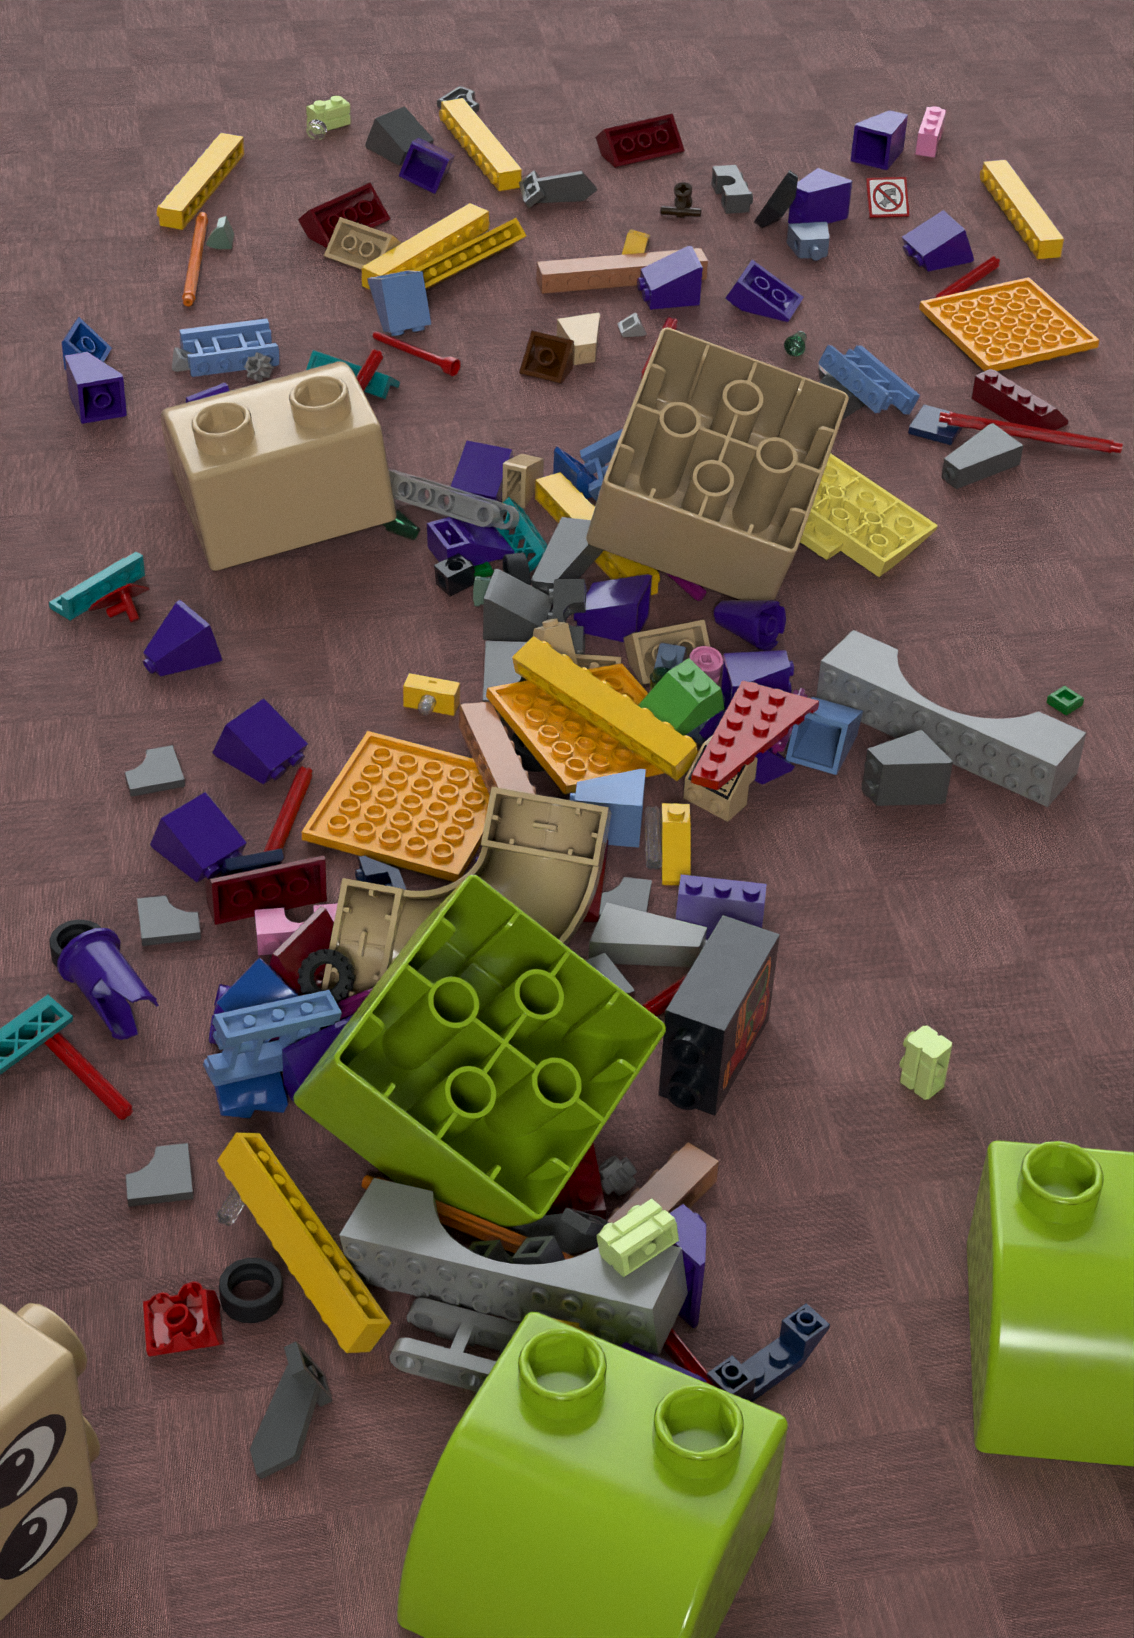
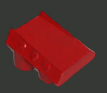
M192 1281L184 1284L180 1288L178 1295L170 1296L168 1293L162 1292L152 1296L147 1301H143L146 1352L148 1357L225 1344L222 1339L219 1308L221 1304L215 1290L204 1289L199 1282Z

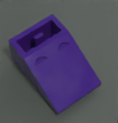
M452 517L427 523V546L439 562L459 553L466 560H470L473 566L484 564V562L503 559V556L506 554L515 553L493 526L480 527Z

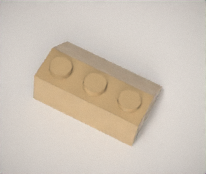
M340 217L324 257L361 270L362 266L400 245L401 242L391 234Z
M705 620L632 633L624 637L629 664L642 685L653 683V671L660 643L686 647L688 658L695 648L700 646L710 647Z

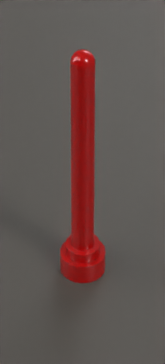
M375 331L372 335L377 341L440 366L443 372L450 376L457 375L460 370V360L452 356L442 358L379 331Z

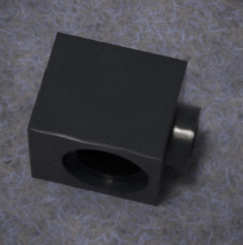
M458 553L434 565L436 585L449 597L473 586L475 568L472 562L466 560L461 554Z

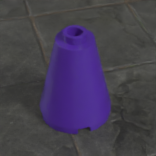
M723 600L715 607L714 618L719 626L756 648L767 651L773 649L779 641H776L779 633L783 634L785 630L786 611L784 607L779 605L780 602L775 600Z

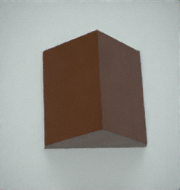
M531 330L519 374L562 384L573 369L574 341Z

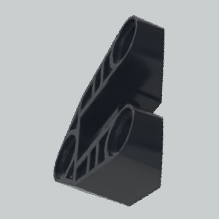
M791 170L788 171L755 219V224L764 228L781 220L796 197L798 176Z

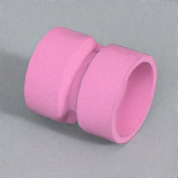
M700 646L692 650L689 658L718 685L723 665L721 653L709 646Z

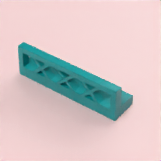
M313 350L306 370L341 361L349 365L355 376H357L362 366ZM375 371L364 392L386 399L390 386L398 388L400 381Z
M508 497L503 503L517 509L519 522L514 534L508 535L510 530L496 529L515 553H524L526 558H528L529 553L536 554L528 562L531 573L538 566L548 545L525 510ZM508 511L506 519L504 521L505 524H507L510 520V514ZM525 539L523 548H517L519 540Z
M134 552L128 557L120 559L50 601L49 608L71 621L86 612L93 603L103 596L144 577L143 555Z
M47 994L0 1028V1075L73 1022V1015ZM55 1014L61 1018L55 1023H51L55 1020ZM36 1030H38L37 1036L32 1040H28L30 1037L35 1035ZM14 1050V1053L12 1055H10L9 1057H5L7 1054Z

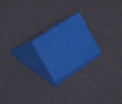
M80 317L75 320L62 341L65 370V355L88 352L104 362L112 349Z
M557 446L554 449L553 474L561 472L579 492L583 493L586 499L591 498L588 484L598 479L593 474L591 475L581 462Z

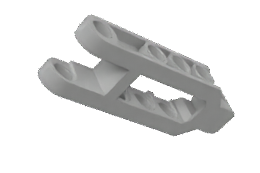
M388 469L394 499L480 527L493 526L499 529L511 530L519 522V513L511 505L429 479ZM425 490H428L430 493L428 499L425 497ZM445 496H448L449 498L448 505H446L444 502ZM506 511L510 514V520L507 524L503 521V515Z
M418 1298L411 1305L407 1321L420 1329L435 1333L437 1337L452 1340V1346L449 1349L412 1338H399L396 1340L391 1351L390 1362L396 1368L406 1373L478 1392L496 1361L464 1353L466 1346L477 1344L499 1350V1353L502 1354L520 1323L431 1299Z

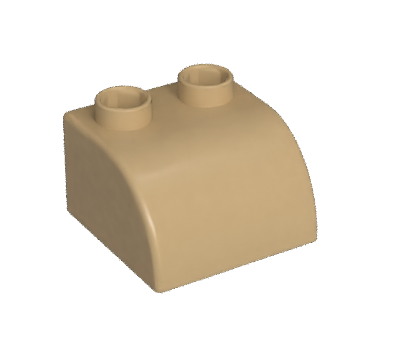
M340 361L172 406L164 409L161 413V426L170 468L211 570H222L394 521L397 517L381 425L354 372L345 362Z

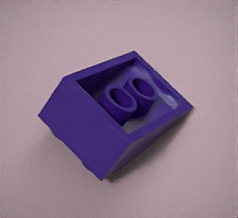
M751 260L725 299L742 311L788 322L804 297L758 263Z

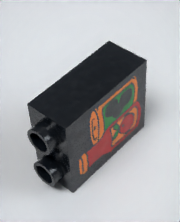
M722 915L666 1009V1032L663 1036L659 1096L667 1098L674 1106L683 1110L697 1109L714 1116L717 1114L769 1020L780 934Z

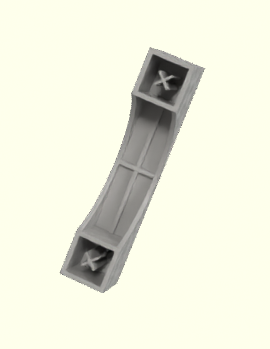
M853 630L821 660L816 698L862 710V723L895 738L923 730L953 761L954 765L1048 807L1078 773L1086 732L1039 711L1021 717L992 719L964 715L943 708L923 697L906 681L898 665V649Z
M377 1178L372 1180L339 1234L344 1256L364 1284L476 1310L483 1314L488 1313L505 1317L511 1321L522 1322L525 1315L529 1312H539L551 1318L580 1323L579 1327L594 1333L596 1337L620 1346L627 1342L656 1355L660 1354L688 1294L682 1248L670 1246L625 1277H622L613 1268V1265L610 1266L601 1257L598 1247L582 1255L553 1263L523 1265L499 1262L471 1252L456 1242L445 1231L439 1221L433 1191Z

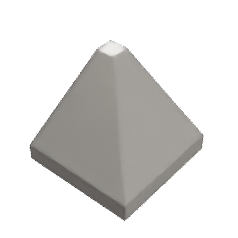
M637 313L617 323L623 337L644 336L647 334Z
M175 347L173 350L172 370L175 372L190 370L187 354L193 353Z

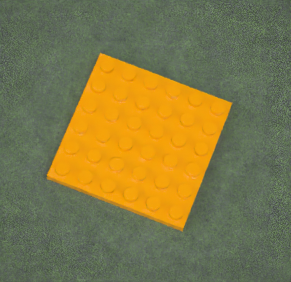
M1029 277L920 301L919 310L983 371L989 369L995 371L1012 369L1017 366L1088 351L1089 349L1098 348L1099 339Z
M622 663L588 669L594 677L600 681L608 682L621 695H628L636 705H639L648 694ZM528 680L487 688L486 697L564 794L576 792L577 782L637 769H646L645 777L665 774Z
M367 731L302 830V840L358 856H366L376 861L455 882L462 878L481 845L490 795L473 758Z

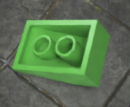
M690 658L669 670L638 705L642 709H649L660 721L670 723L683 736L725 709L721 688Z

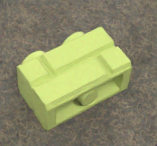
M332 96L331 100L327 101L318 100L313 105L306 107L308 116L307 126L315 134L351 124L349 115L350 104L341 96Z
M926 1025L916 1032H910L904 1039L903 1046L906 1050L899 1063V1067L902 1068L900 1083L910 1090L914 1089V1093L924 1100H929L945 1085L952 1042L942 1035L938 1036V1032Z
M650 1199L641 1206L636 1205L632 1207L626 1216L615 1223L606 1224L600 1233L597 1234L599 1254L610 1266L613 1265V1268L622 1277L627 1276L679 1241L675 1218L666 1210H662V1207L653 1199Z

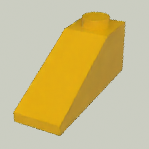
M630 229L627 233L622 255L645 253L650 235Z
M662 803L660 820L662 885H680L681 874L691 875L690 804Z

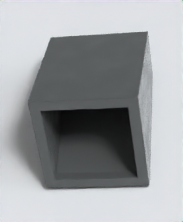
M404 106L375 118L365 147L400 166L405 161L412 141L421 138L433 144L434 139Z
M495 569L484 596L483 640L528 642L533 637L534 629L543 626L542 622L548 620V613L553 612V604H549V595L500 569Z
M919 730L867 749L861 790L876 806L946 803L953 761L923 730Z

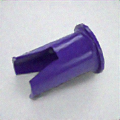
M94 928L81 933L67 944L58 958L57 970L64 980L77 984L112 1033V1037L119 1040L128 1039L138 1035L132 1008L127 1000L131 1003L139 1000H149L156 1007L159 1004L156 1001L157 998L150 993L121 954V941L117 934L108 928Z

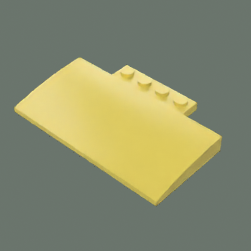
M830 453L800 543L826 560L841 551L880 577L936 531L938 525Z

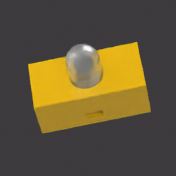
M409 673L403 685V706L418 709L422 715L436 712L454 716L460 704L459 682Z

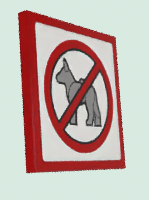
M906 177L866 178L869 218L910 216Z

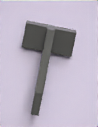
M534 170L519 182L524 203L529 208L535 203L584 201L597 191V187L582 171L540 178Z
M566 1207L563 1213L545 1215L542 1219L533 1223L512 1226L511 1231L528 1238L554 1236L561 1251L574 1256L597 1248V1234L609 1222L599 1216ZM505 1250L511 1257L515 1255L514 1253Z
M297 1341L284 1347L289 1365H287L250 1447L256 1475L260 1479L299 1461L316 1403L322 1407L333 1401L325 1373Z

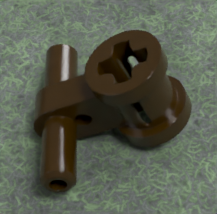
M686 182L678 183L674 187V194L676 196L674 199L675 207L662 206L660 209L662 215H676V218H685V216L701 217L702 213L701 209L690 208L693 204L691 197L692 186Z

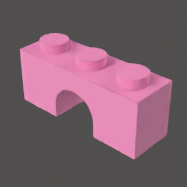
M936 106L927 107L918 132L915 155L935 157L938 142L943 133L946 110Z
M338 903L313 905V913L320 906L324 907L334 921ZM284 908L255 910L258 955L273 954L304 922L295 923L289 921L285 917Z

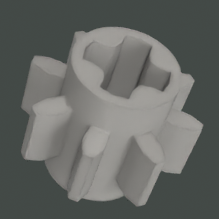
M256 352L255 357L248 356L244 366L249 372L247 377L258 382H262L263 378H270L272 369H274L269 363L271 358L263 356V354Z
M612 1156L598 1168L601 1174L602 1189L607 1195L614 1191L617 1196H620L630 1190L636 1183L633 1175L637 1171L627 1157L620 1161L617 1156Z

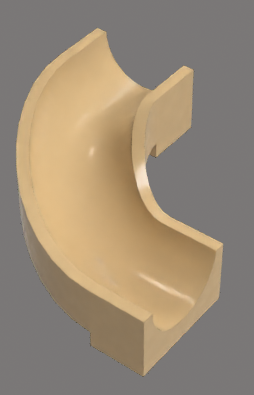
M491 787L481 840V853L474 866L462 878L447 886L425 891H410L342 878L329 949L338 951L346 956L355 969L354 987L346 998L374 988L421 923L469 875L480 877L567 946L585 919L597 890L612 815L609 807ZM326 964L321 989L330 990L337 985L339 973L333 965Z

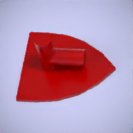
M129 583L103 596L93 603L88 610L93 611L114 605L106 609L107 615L110 618L126 611L130 623L136 622L140 618L132 598L150 589L149 587Z

